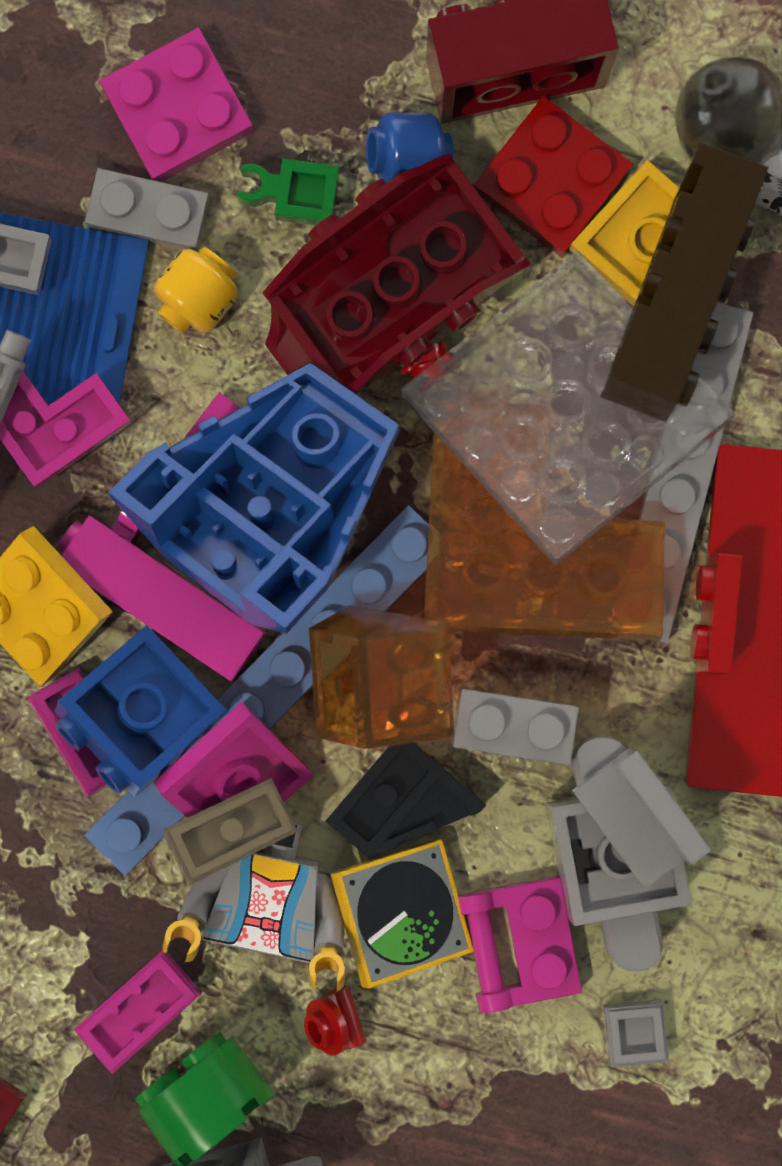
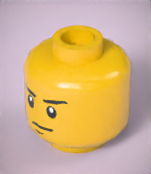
M204 246L199 252L184 249L178 253L154 284V293L163 304L157 311V314L182 334H185L189 327L202 333H208L215 328L237 300L239 290L233 281L237 278L238 274L223 259Z

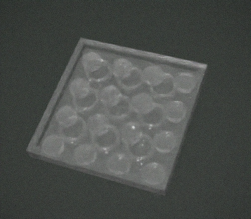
M578 251L402 388V398L555 566L730 423L734 412L700 377L688 406L684 407L677 404L667 422L600 397L633 308Z

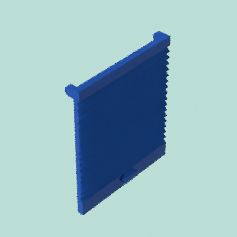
M0 212V224L48 234L52 239L39 295L0 287V344L6 330L16 332L32 340L23 360L26 363L24 372L48 406L95 373H97L120 405L149 240ZM112 436V437L109 438L108 440L113 441V440H114V436Z

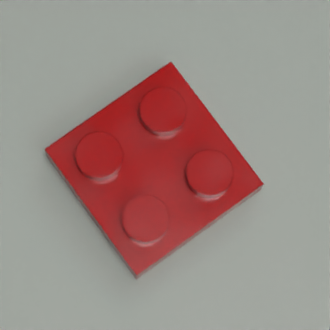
M542 96L474 183L473 187L483 199L563 258L569 250L571 243L588 226L629 173L633 163L546 97Z

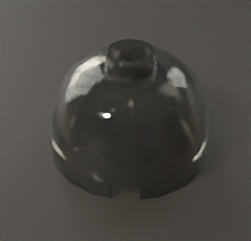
M744 56L722 57L706 63L689 77L680 90L674 120L680 145L690 162L700 142L762 165L780 153L782 150V81L766 64Z

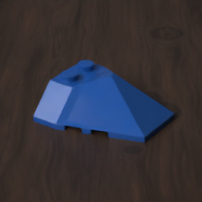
M312 363L303 366L247 397V405L224 418L217 420L214 415L198 424L200 431L175 445L168 447L165 442L149 451L108 492L110 498L168 561L248 623L285 634L293 628L328 590L400 431L399 424Z

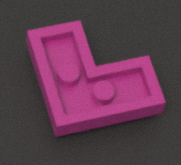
M22 371L0 424V440L32 485L38 489L130 425L131 421L97 373L48 406L25 372Z

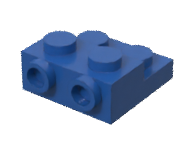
M146 625L58 700L55 713L61 719L55 724V727L64 740L75 750L79 751L86 745L101 761L95 769L110 789L117 794L127 789L136 797L171 766L181 753L214 725L227 710Z

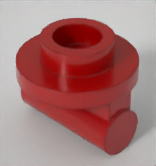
M349 985L343 986L338 991L337 988L327 992V995L312 1000L308 1004L304 1029L307 1038L315 1048L321 1049L327 1055L336 1056L347 1049L361 1046L367 1042Z

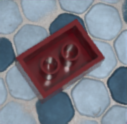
M495 0L492 5L471 9L466 4L450 6L438 12L437 17L428 19L426 63L441 124L538 103L542 96L552 100L605 88L619 50L608 0Z

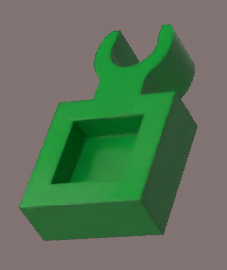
M283 158L280 175L270 174L263 167L256 164H244L241 166L242 177H254L261 181L260 188L254 193L237 191V198L241 204L257 207L267 202L276 203L274 213L276 220L314 226L326 217L334 214L340 175L339 166Z

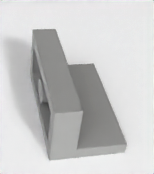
M628 748L572 790L644 889L683 860L693 865L712 851L637 750Z

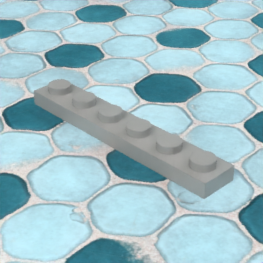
M716 303L711 319L719 321L716 333L706 355L698 352L691 368L692 371L700 373L692 398L687 407L677 404L667 422L664 421L609 628L611 630L663 644L669 641L754 312Z

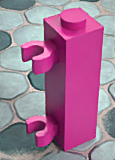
M121 511L112 529L90 515L83 524L76 521L70 526L62 537L58 550L63 552L61 556L91 588L229 681H236L267 636L266 632L248 623L228 606H225L136 546L134 543L142 532L123 511Z

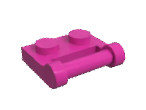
M558 875L468 892L458 896L461 914H467L481 988V991L476 993L480 1013L498 1012L513 1006L582 993L561 879ZM506 906L520 983L506 986L503 985L489 911Z

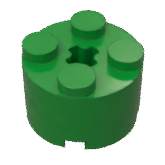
M221 1032L217 1033L182 1060L189 1070L183 1076H180L174 1068L135 1098L141 1107V1110L137 1112L176 1166H188L192 1161H196L247 1120L248 1114L258 1106L262 1107L275 1095L273 1089L233 1036L226 1040Z

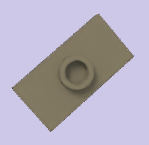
M272 778L163 830L166 841L188 886L298 832Z

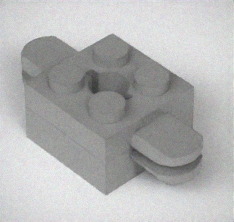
M591 736L582 740L574 748L571 758L575 786H579L626 751L625 747L619 741L606 736ZM663 784V786L671 795L670 786ZM577 797L546 802L568 919L574 926L601 922L606 952L619 967L628 971H643L652 967L661 958L663 951V940L657 911L692 905L684 860L644 889Z

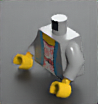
M293 821L298 831L295 834L193 883L178 914V921L172 923L166 930L162 946L163 952L167 953L169 944L173 939L185 938L191 944L185 962L194 960L201 941L200 931L204 929L203 941L310 963L309 981L310 986L314 990H316L317 974L325 969L333 970L337 974V991L341 990L345 983V966L341 958L344 950L345 925L332 879L319 872L318 861L296 856L303 825Z

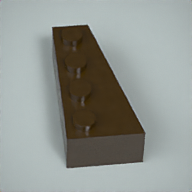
M703 142L699 143L672 203L601 392V398L667 422L677 404L684 407L688 406L700 373L691 370L698 352L706 355L716 333L719 321L711 319L717 301L725 303L734 283L737 269L731 268V264L736 251H744L753 231L756 219L750 217L769 167Z

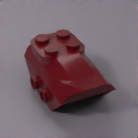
M450 154L403 172L388 183L382 178L367 186L356 197L355 201L358 203L356 207L340 219L336 214H332L310 230L308 237L311 240L300 248L262 292L271 304V324L265 345L287 375L312 363L357 395L400 362L405 368H408L425 357L434 348L430 340L447 327L455 333L467 326L481 314L482 311L477 306L531 266V263Z

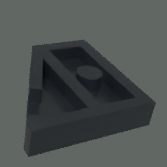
M400 732L329 815L326 822L371 859L393 850L396 846L435 832L439 828L464 817L475 815L481 812L486 804L405 734Z

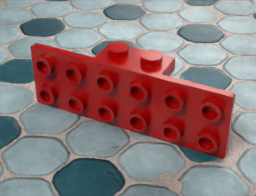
M722 444L718 448L715 461L706 566L699 567L696 581V599L702 601L700 624H694L690 643L691 658L697 659L685 783L692 788L782 797V450Z

